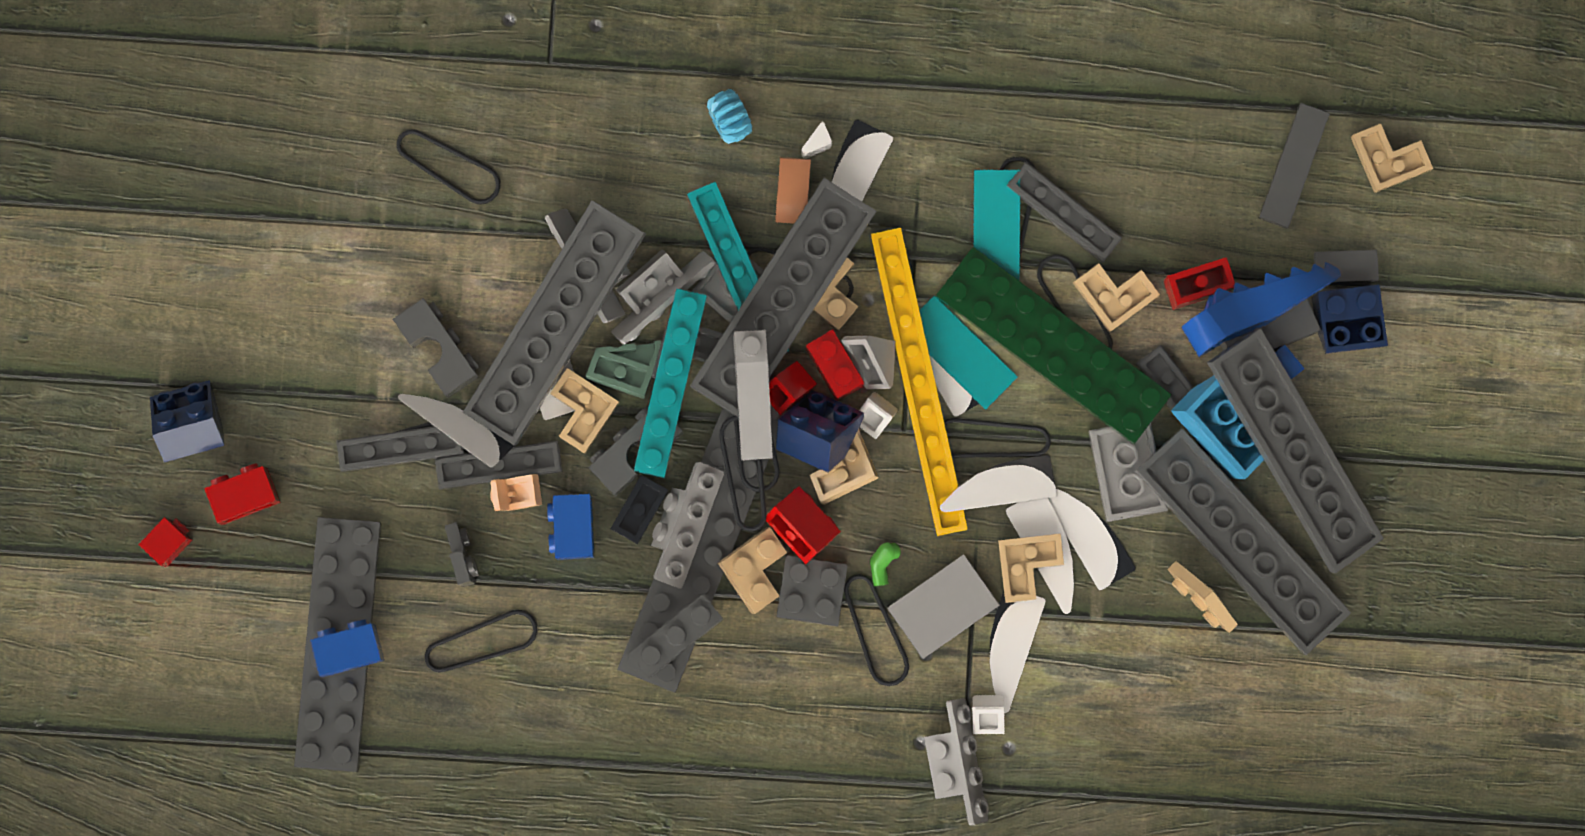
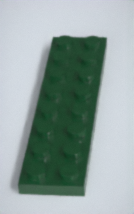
M974 247L936 294L937 299L1133 445L1172 396V394Z

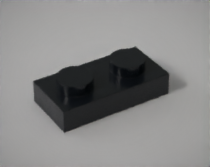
M641 475L610 529L638 545L669 490Z

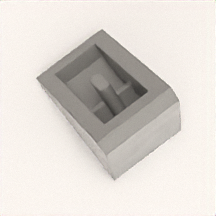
M874 336L843 337L841 341L863 379L865 389H890L893 386L896 341Z

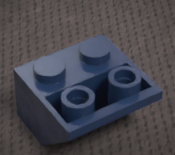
M1380 285L1321 291L1312 296L1314 315L1321 329L1318 335L1325 354L1388 346Z
M210 380L193 383L173 391H164L150 397L152 435L164 463L225 446L223 426Z
M811 390L778 419L776 450L829 473L846 457L864 419V412Z

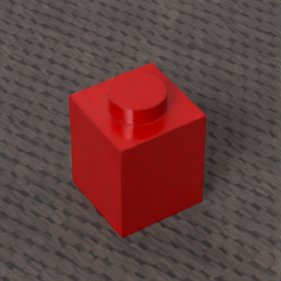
M796 361L769 382L770 404L781 415L806 396L817 383L800 363Z
M164 517L138 545L160 566L168 567L193 540L187 535L190 530L179 519L175 518L172 521Z

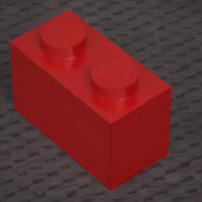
M1227 257L1169 275L1164 279L1163 283L1172 310L1207 300L1208 296L1214 295L1218 288L1231 292L1234 289L1235 280Z
M833 329L806 345L807 353L836 401H840L864 387L863 379Z
M255 463L241 468L240 475L229 478L228 475H223L210 481L212 485L204 488L218 524L225 525L281 503L267 467H259Z
M800 486L794 489L766 515V522L805 564L821 552L841 532L833 519L827 516L815 504L814 499L804 492Z

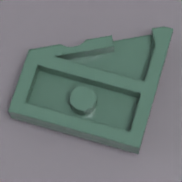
M658 340L654 341V343L635 345V343L624 344L617 348L612 346L596 348L586 374V380L645 399L661 341Z

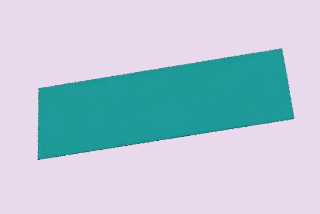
M974 170V248L1020 281V196L1007 187L1008 183L1020 170ZM1019 179V181L1016 183V185H1018L1019 187H1020V179Z
M933 296L919 310L929 355L986 410L1018 376L941 301Z

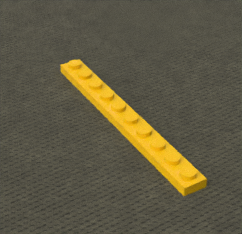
M901 228L871 234V240L894 341H896L895 349L936 535L942 536L965 531L968 528L964 510L942 512L940 510L941 504L958 488L902 230Z

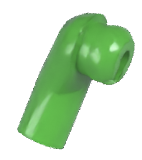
M885 542L872 555L870 566L874 586L889 584L886 567L893 559L900 557L901 549L898 544Z

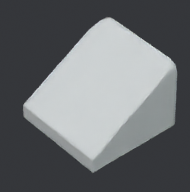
M823 121L803 146L801 152L803 158L807 159L831 148L832 140Z
M873 392L859 410L864 412V419L860 428L877 439L898 412V409L878 393Z
M1003 695L973 696V734H1004Z

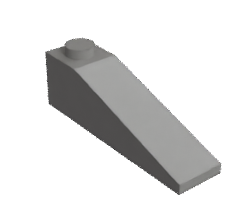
M766 330L734 332L733 342L741 461L773 459Z

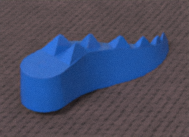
M1325 262L1324 269L1313 264L1310 272L1292 267L1290 277L1284 279L1266 273L1264 285L1254 288L1246 287L1240 283L1234 284L1233 293L1218 288L1214 295L1208 296L1204 311L1190 319L1181 328L1198 357H1201L1222 343L1247 334L1256 328L1268 325L1302 301L1336 281L1341 276L1340 270Z

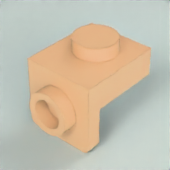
M538 474L491 480L490 497L494 504V510L513 511L542 505Z

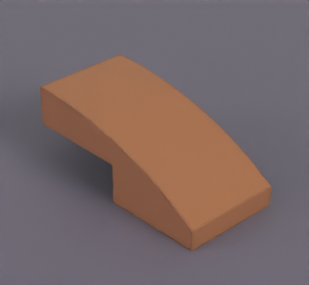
M780 157L775 222L795 224L807 205L811 159Z

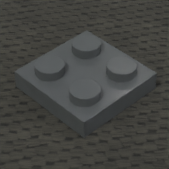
M786 555L776 617L838 627L848 565L813 559L805 564L799 557Z

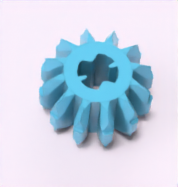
M732 89L721 91L708 99L707 108L720 137L726 143L738 142L751 134V120L743 102Z

